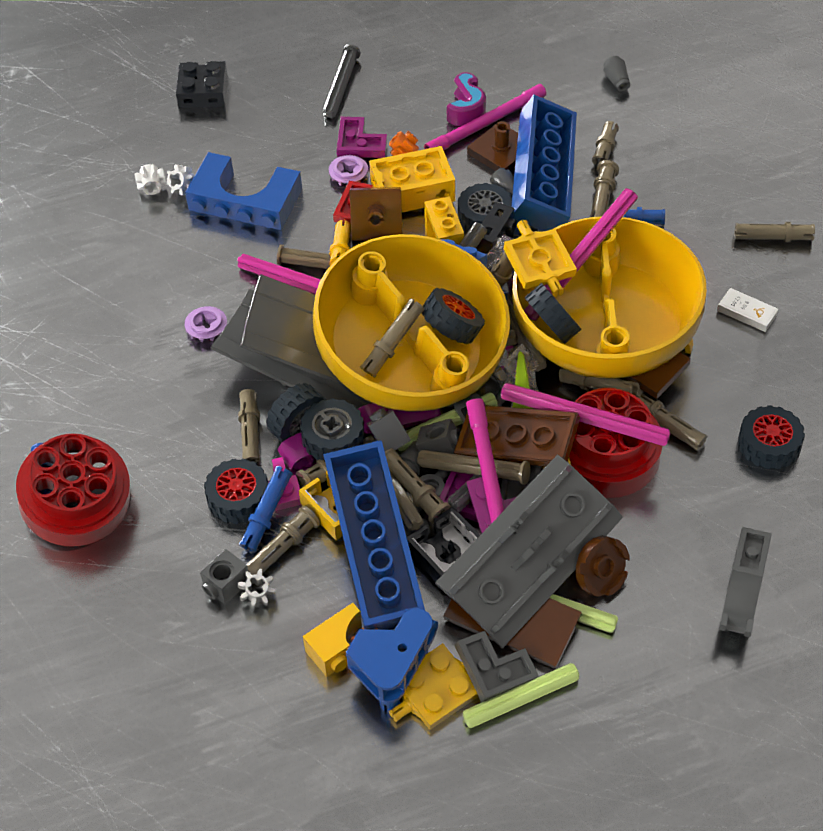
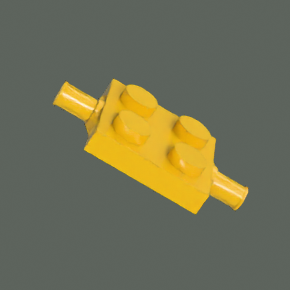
M521 220L517 223L521 236L517 239L505 241L503 249L524 290L536 287L542 283L549 286L554 297H557V294L561 296L564 293V289L561 287L559 280L576 276V266L556 229L533 232L528 221L523 220L522 222Z
M442 643L425 655L402 696L403 702L389 710V713L393 720L398 722V720L412 712L431 730L479 696L463 663L456 659Z

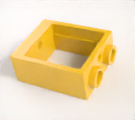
M450 196L424 202L425 236L439 240H453L455 244L459 245L464 238V231Z

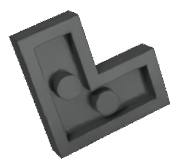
M485 631L459 640L454 645L481 702L539 677L526 649L498 659Z

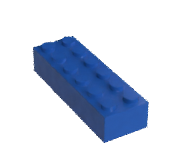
M533 94L520 113L511 207L515 208V220L519 222L527 220L529 226L541 231H548L566 224L571 218L577 112Z
M382 440L323 454L365 629L373 630L375 628H378V630L396 628L407 610L417 608L425 610Z

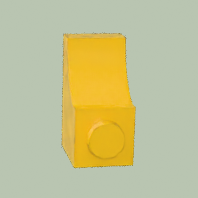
M351 603L303 636L305 652L326 677L334 672H340L348 666L346 651L350 646L349 641L353 634L362 627L361 612L354 603Z

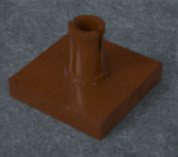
M497 122L491 129L467 146V154L494 171L500 168L511 171L515 168L518 133L512 130L507 122Z
M401 187L350 188L352 241L371 240L382 236L402 234Z

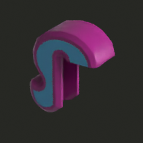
M468 72L460 73L455 77L454 82L458 88L455 90L454 95L458 101L449 103L446 106L447 121L455 126H462L486 113L485 92L478 87V78Z

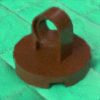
M604 535L595 537L585 544L576 563V579L579 586L585 592L598 597L601 595L610 596L619 590L628 575V572L624 571L626 560L630 561V555L626 546L620 540Z

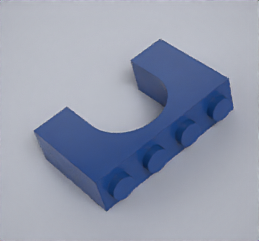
M208 152L185 192L188 209L198 213L282 230L302 191L301 172L277 167L269 183L262 191L249 196H236L225 191L234 176L231 157Z

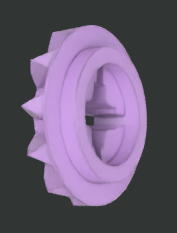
M354 155L338 157L329 166V175L332 182H338L340 186L345 183L348 184L349 180L360 182L366 179L368 172L367 163L362 158Z
M200 307L190 312L186 317L185 330L186 333H189L192 340L198 338L201 342L205 339L213 341L214 337L221 335L227 326V318L224 312L216 307ZM203 320L210 325L209 328L203 326Z

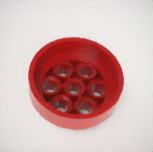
M595 389L583 394L575 401L579 404L659 426V423L642 400L621 389ZM579 422L569 459L571 466L605 498H617L641 490L654 478L659 468L663 446Z
M63 434L49 439L35 448L26 457L19 469L16 480V493L21 516L36 535L53 544L73 547L88 545L103 539L119 526L129 507L130 480L123 459L111 446L87 435ZM47 462L53 464L51 467H41L42 464ZM95 463L105 464V466L100 468L94 467L93 465ZM69 476L79 477L75 481H69L66 479ZM43 489L52 490V492L49 494L39 493ZM95 489H103L105 491L102 494L92 493ZM69 502L78 503L74 508L65 506Z

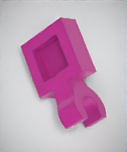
M283 457L272 459L273 471H275L276 466H281L284 472L285 464ZM296 475L290 478L275 511L302 505L300 503V487Z

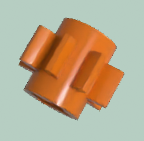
M399 131L389 143V146L393 148L390 151L391 155L395 156L418 151L419 147L416 145L418 139L409 131L406 134Z

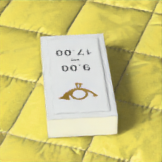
M732 288L728 290L717 308V311L764 332L767 331L774 321L779 310Z

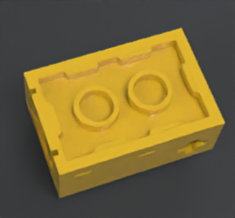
M442 146L369 161L370 180L373 188L401 187L402 212L425 208L424 202L449 196L452 202L455 201V178Z

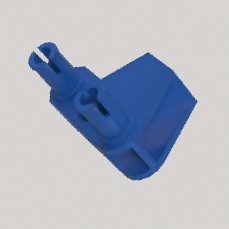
M423 609L407 610L395 630L359 629L346 651L348 668L375 698L380 701V707L383 711L387 706V713L400 704V698L405 693L435 638L438 622L433 620L430 614Z

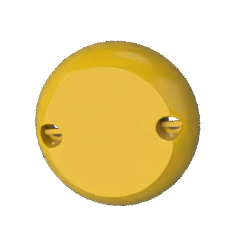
M602 216L579 219L554 228L569 255ZM622 217L576 272V276L572 277L563 288L564 293L561 296L557 295L555 298L582 329L567 343L564 344L541 317L536 321L527 317L524 309L529 303L524 297L536 287L524 290L516 272H514L512 300L516 320L521 331L535 349L549 361L565 370L586 377L624 378L656 369L667 363L685 348L694 337L701 323L705 310L707 290L703 268L698 258L686 244L670 232L656 225Z
M398 234L382 236L358 244L343 253L326 270L316 291L313 308V328L316 344L322 359L339 381L353 393L369 402L394 410L427 411L446 407L465 399L489 380L505 352L510 329V315L505 294L498 281L471 254L439 239L420 235ZM435 288H443L461 296L470 302L482 314L485 320L484 326L471 344H464L442 335L425 320L421 313L395 348L394 356L387 359L375 378L360 368L375 348L373 344L376 340H381L408 303V300L411 298L414 300V303L417 301L423 306Z

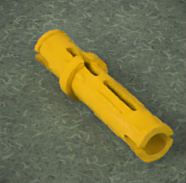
M342 220L338 221L335 225L334 242L330 246L329 252L331 257L330 266L337 258L350 249L348 243L351 225L348 221H345L344 226H342Z

